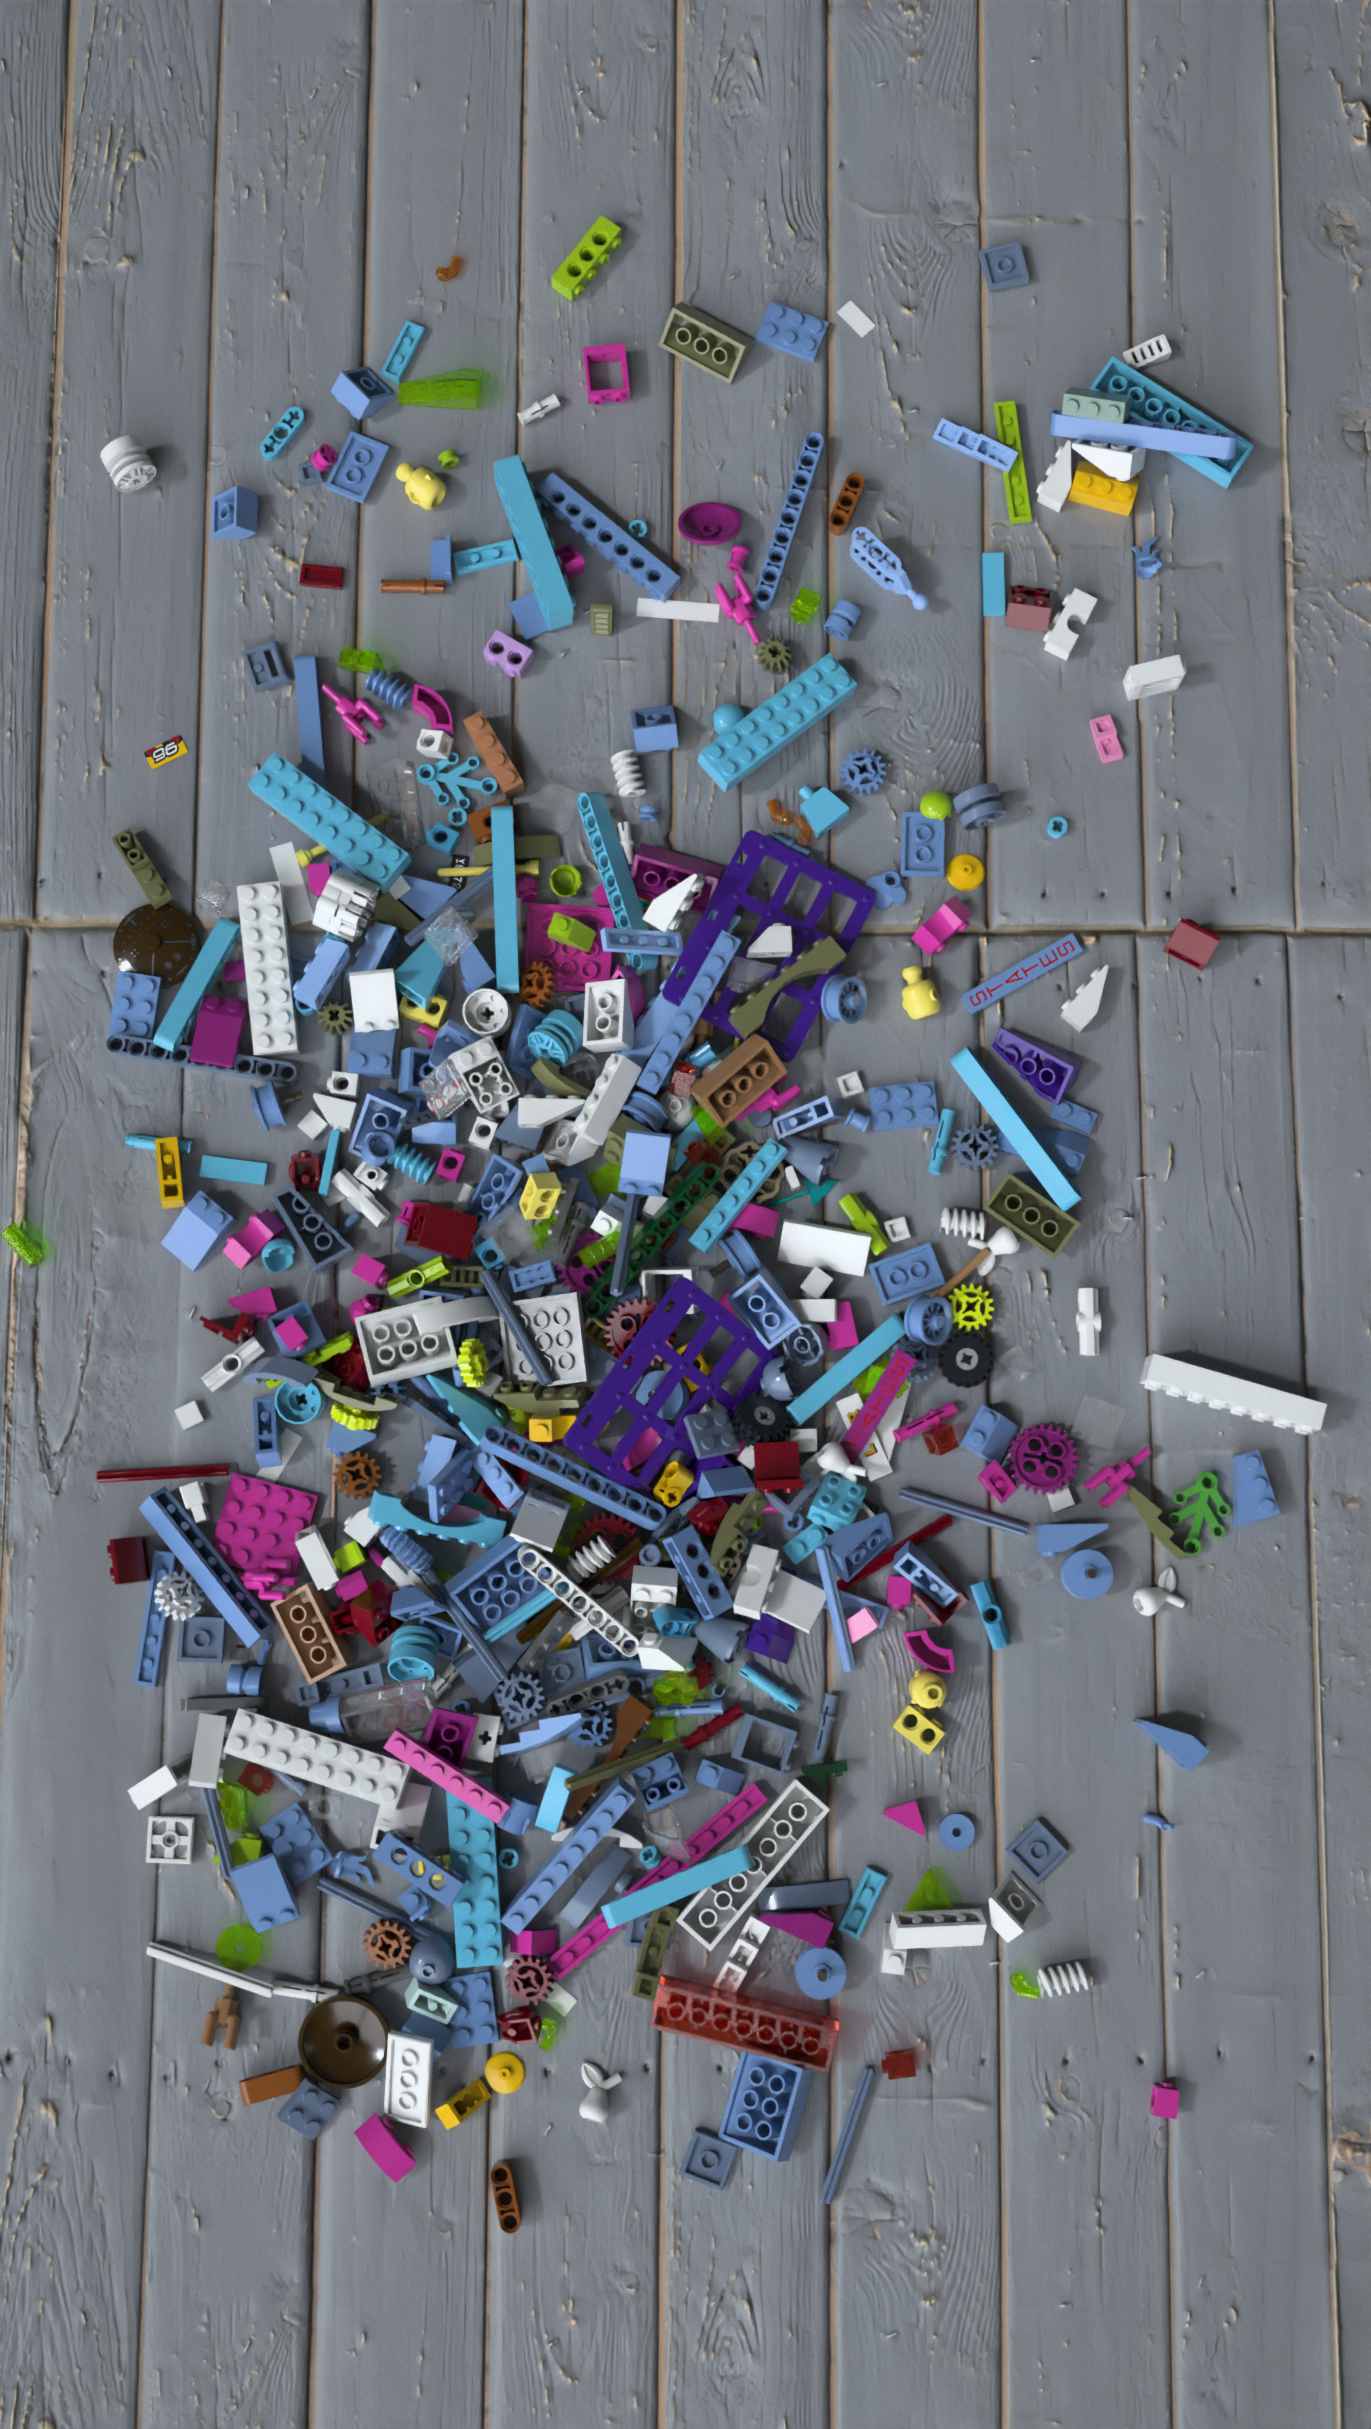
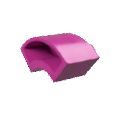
M414 684L412 700L414 713L423 715L428 719L431 724V730L444 731L450 737H454L455 730L451 712L444 699L432 689Z
M954 896L929 920L922 924L911 938L928 956L935 951L940 953L948 945L946 942L958 930L962 932L969 926L968 920L973 913Z
M627 965L618 969L610 980H627L633 1023L636 1026L637 1020L644 1011L645 994L638 974L631 965Z
M748 1203L726 1232L733 1233V1230L737 1229L738 1231L752 1234L751 1238L757 1240H764V1237L774 1238L780 1213Z
M268 1209L261 1213L256 1212L249 1219L250 1223L238 1234H232L226 1241L227 1246L222 1252L240 1269L245 1268L258 1258L266 1243L277 1239L286 1228Z
M648 1426L620 1466L629 1472L647 1462L663 1440V1437Z
M926 1630L902 1633L908 1651L919 1663L935 1671L955 1672L952 1649H942L936 1646L929 1639Z
M374 2113L354 2133L374 2162L389 2178L397 2183L417 2165L413 2157L415 2152L408 2143L404 2144L392 2130L394 2128L392 2123L386 2117L382 2119Z

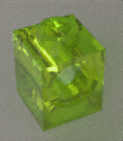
M802 587L790 608V617L799 624L805 623L809 625L820 605L821 596Z

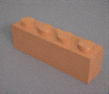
M479 711L463 720L467 734L491 775L496 780L506 800L524 791L523 780L483 712Z

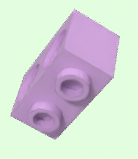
M497 629L483 650L487 663L494 667L498 665L509 676H517L520 679L534 659L533 650ZM496 648L504 649L499 654L493 652ZM515 658H520L522 660L519 664H513L511 662Z

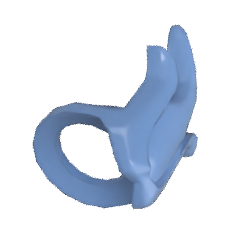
M1158 535L1145 542L1141 552L1138 547H1131L1136 554L1135 568L1139 578L1150 579L1157 569L1162 566V560L1155 557L1156 553L1161 550L1154 549L1150 554V546L1158 539Z
M343 1850L333 1855L335 1859L330 1866L335 1873V1878H340L341 1875L352 1877L356 1880L357 1885H359L361 1879L355 1873L358 1872L364 1874L369 1883L375 1887L370 1870L359 1863L367 1859L368 1853L359 1857Z

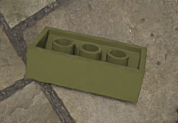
M681 301L672 307L658 346L717 378L732 384L746 361L754 340Z
M1011 1172L1007 1173L983 1207L984 1210L1054 1259H1056L1081 1224L1075 1217L1061 1210L1058 1205Z

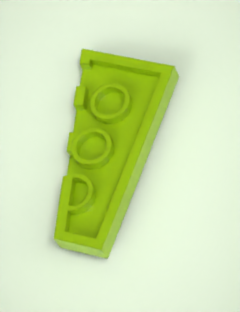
M350 1330L326 1341V1345L295 1360L313 1367L318 1363L327 1361L337 1353L341 1354L348 1351L354 1341V1336ZM267 1379L265 1383L269 1389H272L286 1380Z

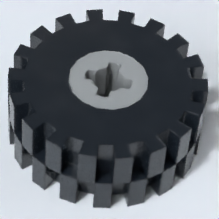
M959 1332L949 1337L941 1346L937 1357L938 1369H940L942 1377H945L949 1384L952 1383L958 1388L964 1387L966 1389L978 1386L989 1377L994 1367L993 1361H995V1356L992 1354V1346L990 1347L988 1345L989 1342L986 1339H982L981 1335L972 1334L973 1332Z
M760 1392L757 1396L755 1393H751L750 1396L746 1395L731 1417L733 1419L731 1421L732 1427H735V1435L739 1434L737 1439L740 1442L744 1440L746 1442L745 1446L748 1448L752 1445L753 1450L755 1443L781 1442L791 1425V1421L788 1420L790 1415L785 1413L787 1408L784 1405H779L781 1401L772 1400L769 1394L767 1397H764V1393Z

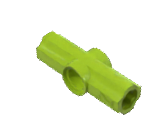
M854 1191L838 1202L843 1212L851 1221L850 1224L854 1231L871 1234L869 1248L875 1257L891 1246L878 1227L879 1224L869 1210H866Z
M442 1254L386 1282L387 1290L391 1296L397 1299L452 1271L451 1263ZM416 1272L422 1276V1281L417 1278Z

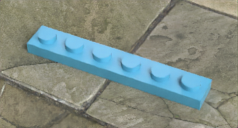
M769 1138L688 1241L707 1255L787 1155V1149Z

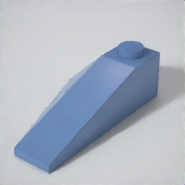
M1032 1128L1066 1175L1071 1179H1075L1085 1158L1090 1139L1071 1131ZM999 1129L994 1144L999 1145V1150L1023 1159L1002 1130Z
M493 1154L471 1199L468 1211L465 1213L478 1217V1229L476 1234L473 1235L472 1241L514 1192L523 1174L524 1167L511 1158Z
M599 1633L586 1634L581 1638L582 1661L586 1681L617 1669L625 1671L628 1678L657 1670L642 1669L639 1653L632 1657L625 1656ZM631 1640L625 1641L623 1647H624V1648H630V1647H632L633 1644H634V1641H631Z

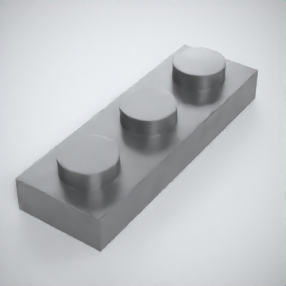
M571 1177L569 1184L565 1183L561 1195L564 1198L562 1204H557L554 1214L557 1216L555 1224L551 1223L548 1231L550 1242L553 1245H560L567 1224V1218L570 1216L573 1202L580 1186L579 1179Z
M559 1610L517 1664L522 1669L535 1674L543 1666L544 1661L551 1652L557 1648L562 1638L571 1630L576 1620L571 1615Z

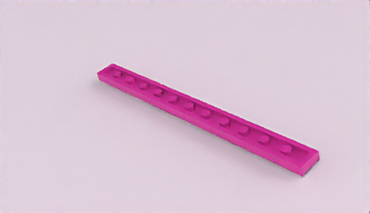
M752 1782L666 1856L659 1866L651 1869L620 1897L690 1868L768 1799ZM601 1912L544 1963H550L548 1968L549 1970H554V1976L559 1981L625 1923L609 1929L603 1912Z

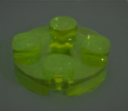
M669 1671L663 1673V1678H660L658 1681L657 1678L654 1679L653 1694L658 1699V1704L662 1706L678 1703L690 1705L698 1694V1680L695 1676L694 1679L689 1677V1674L684 1671Z
M235 1924L224 1930L216 1942V1952L221 1965L237 1972L254 1966L262 1954L263 1941L261 1936L257 1934L254 1928L245 1924ZM242 1942L245 1951H241L239 1954L235 1953L234 1943L239 1944Z

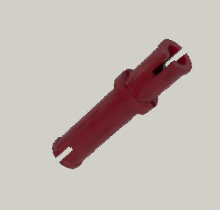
M736 1703L708 1723L697 1726L695 1731L681 1739L689 1752L702 1742L709 1741L711 1736L745 1714L739 1704Z

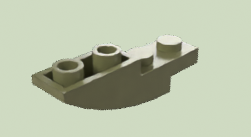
M130 827L111 838L155 910L174 899Z
M527 1380L524 1382L505 1381L500 1383L493 1396L494 1399L519 1410L535 1414L561 1416L565 1408H579L586 1397L585 1388L575 1387L561 1389L549 1387L543 1389V1385L539 1382Z
M757 1489L749 1492L740 1505L732 1504L716 1534L711 1551L710 1565L722 1577L725 1576L748 1544L749 1540L745 1535L769 1502Z

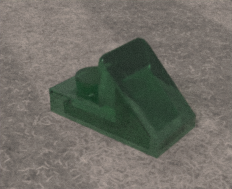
M846 1761L800 1766L801 1772L826 1792L825 1774H829L830 1777L843 1776L844 1771H848Z

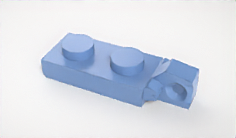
M578 1163L558 1170L557 1172L564 1184H569L571 1177L579 1179L580 1186L575 1201L591 1206L592 1210L588 1212V1216L591 1222L595 1220L597 1212L594 1207L598 1205L597 1198Z

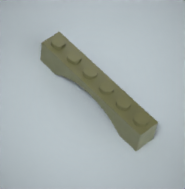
M831 936L826 939L822 937L813 944L814 949L809 953L805 950L796 958L797 962L794 965H786L780 971L781 975L778 978H770L764 983L763 986L765 988L759 993L757 990L746 998L748 1002L743 1006L738 1004L730 1011L731 1015L728 1021L744 1040L762 1027L770 1002L784 986L804 976L828 974L845 960L846 953Z

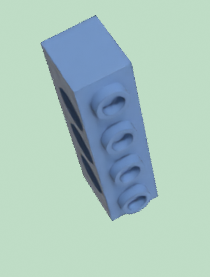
M693 1525L678 1531L662 1541L704 1621L714 1618L733 1607L732 1594L722 1582V1576L710 1565L711 1555L704 1548L700 1534L694 1529ZM687 1547L690 1548L692 1556L688 1554ZM698 1567L702 1570V1576L698 1573ZM709 1587L713 1591V1597L709 1594Z
M388 1831L372 1857L449 1908L466 1882L462 1879L463 1875L455 1869L449 1871L443 1867L444 1862L435 1856L430 1858L424 1854L425 1849L416 1843L411 1845L406 1842V1836L399 1831ZM403 1848L407 1852V1858L399 1860L395 1855L396 1849ZM415 1862H424L426 1871L424 1873L417 1872L414 1868ZM434 1875H443L445 1884L442 1886L436 1885L433 1881Z

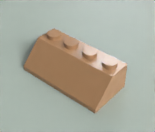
M754 1033L689 1090L699 1105L723 1129L788 1071L768 1041Z
M314 1582L305 1584L287 1594L286 1600H276L270 1604L309 1685L357 1661L344 1634L337 1635L333 1629L330 1619L331 1607L322 1589L318 1590Z

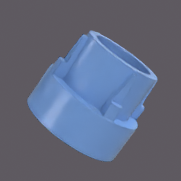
M346 1695L329 1696L325 1701L311 1704L309 1720L314 1733L338 1735L350 1732L352 1727V1709Z
M504 1791L502 1797L511 1802V1805L496 1825L508 1832L524 1835L528 1825H531L532 1820L535 1819L540 1805L536 1801L518 1793Z

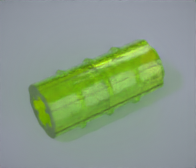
M12 1223L2 1231V1238L29 1268L36 1266L44 1258V1254L16 1223Z
M617 1230L578 1251V1255L587 1269L607 1259L609 1256L617 1254L620 1237Z

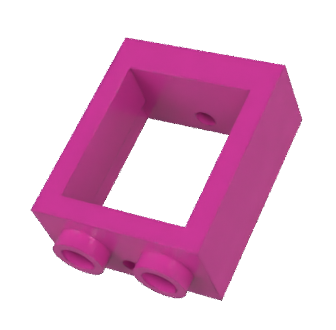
M625 343L583 347L589 404L601 405L605 402L614 401L621 403L630 400ZM621 361L624 388L593 391L590 364Z

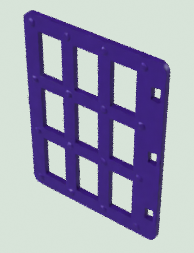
M750 830L745 833L669 976L662 990V996L669 1003L679 1007L721 931L727 929L738 906L755 913L762 918L742 956L735 953L729 965L735 969L715 1007L707 1003L699 1017L723 1031L746 1041L728 1021L730 1015L727 1014L746 974L763 983L772 977L776 979L781 975L780 971L786 965L790 964L792 966L797 962L796 958L803 952L808 941L814 944L822 937L824 939L829 937L816 930L815 927L834 891L857 902L838 941L835 940L846 955H848L876 901V896L869 889L757 831ZM741 852L748 855L744 865L736 863ZM765 855L788 866L769 904L745 893ZM799 873L823 884L803 922L780 911ZM711 909L718 912L713 922L706 920ZM773 923H784L785 926H791V933L795 934L796 937L792 943L790 957L784 958L777 973L753 962L755 958H746L748 948L769 926H772ZM844 961L828 974H820L812 991L791 982L784 986L770 1002L764 1023L755 1034L768 1041L781 1061L791 1062L795 1058L821 1008V994L826 981L831 976L839 973ZM681 966L687 970L683 980L676 978ZM781 992L804 1004L785 1043L761 1031Z
M679 1277L568 1429L563 1438L564 1444L618 1485L626 1487L663 1506L665 1503L656 1500L653 1495V1489L647 1485L672 1450L676 1447L691 1458L685 1466L689 1470L698 1460L692 1442L683 1436L687 1431L683 1419L687 1415L698 1414L709 1398L712 1397L726 1408L729 1419L732 1421V1414L746 1395L750 1396L751 1393L757 1394L760 1390V1379L763 1378L765 1366L771 1360L780 1357V1354L773 1347L768 1350L755 1332L686 1277ZM672 1299L675 1302L666 1312L663 1309L669 1300ZM693 1304L705 1313L708 1318L680 1355L665 1342ZM721 1326L734 1337V1340L710 1374L706 1376L692 1363L717 1328ZM747 1347L761 1360L735 1397H733L721 1388L719 1384ZM657 1354L669 1363L672 1368L644 1406L631 1396L629 1392ZM631 1356L634 1359L627 1367V1369H625L622 1366L626 1362L628 1357ZM685 1376L697 1385L699 1389L673 1426H670L656 1414L682 1377ZM621 1405L635 1415L636 1418L610 1455L607 1456L592 1444ZM588 1413H590L592 1415V1418L584 1427L581 1423L588 1415ZM649 1426L661 1435L663 1440L635 1477L620 1466V1464Z

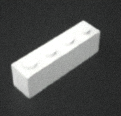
M611 1054L605 1063L604 1070L595 1082L594 1089L586 1099L583 1110L576 1118L572 1131L590 1143L603 1145L607 1138L608 1130L619 1115L642 1068L623 1055Z
M981 1908L892 1912L889 1935L894 1949L983 1945L987 1924Z

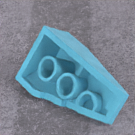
M434 1371L426 1375V1378L442 1399H447L449 1411L459 1416L461 1421L458 1424L477 1446L480 1445L481 1437L489 1425L495 1424L503 1428L509 1423L502 1409L496 1408L493 1404L467 1389L456 1387L454 1381L439 1372ZM491 1435L488 1436L490 1440L494 1437Z

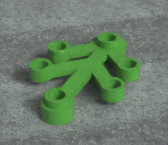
M1211 1471L1201 1472L1196 1478V1484L1184 1491H1177L1173 1494L1174 1503L1180 1505L1184 1504L1188 1497L1200 1492L1198 1501L1177 1513H1170L1167 1517V1522L1171 1526H1177L1183 1519L1194 1514L1189 1537L1182 1543V1550L1188 1556L1197 1555L1201 1551V1543L1198 1541L1203 1517L1208 1522L1211 1528L1210 1533L1214 1538H1221L1225 1534L1224 1527L1218 1523L1207 1504L1210 1495L1216 1504V1513L1219 1516L1224 1517L1230 1513V1506L1223 1501L1217 1490L1219 1485L1218 1477ZM1205 1478H1208L1211 1482L1208 1487L1203 1484ZM1179 1493L1182 1494L1184 1497L1182 1502H1179L1176 1499V1496ZM1221 1506L1226 1507L1227 1511L1225 1514L1220 1512L1219 1508ZM1172 1515L1178 1517L1177 1523L1171 1522ZM1216 1527L1221 1529L1219 1536L1214 1533ZM1188 1543H1193V1551L1187 1549Z

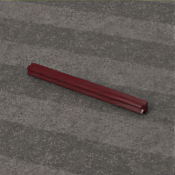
M225 1463L98 1471L96 1478L98 1483L228 1476L230 1467L229 1464Z
M944 1514L875 1557L848 1583L842 1579L836 1582L837 1587L841 1591L849 1589L894 1561V1554L909 1540L918 1546L953 1524L952 1518L949 1514Z

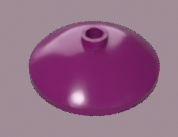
M704 502L690 506L681 513L678 519V528L681 535L690 542L702 546L724 544L737 536L742 526L741 516L734 508L717 502Z

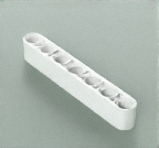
M523 1545L518 1550V1560L523 1568L615 1648L628 1657L635 1656L638 1653L637 1647L640 1642L635 1634L532 1545ZM526 1553H534L533 1560L529 1562L523 1560V1556ZM544 1567L551 1568V1572L547 1576L540 1575V1571ZM560 1582L568 1583L565 1590H557V1585ZM578 1596L584 1597V1602L581 1605L573 1604L574 1599ZM600 1611L601 1615L598 1619H590L592 1612ZM611 1625L618 1626L615 1633H607V1629ZM627 1640H634V1644L630 1648H624L623 1645Z

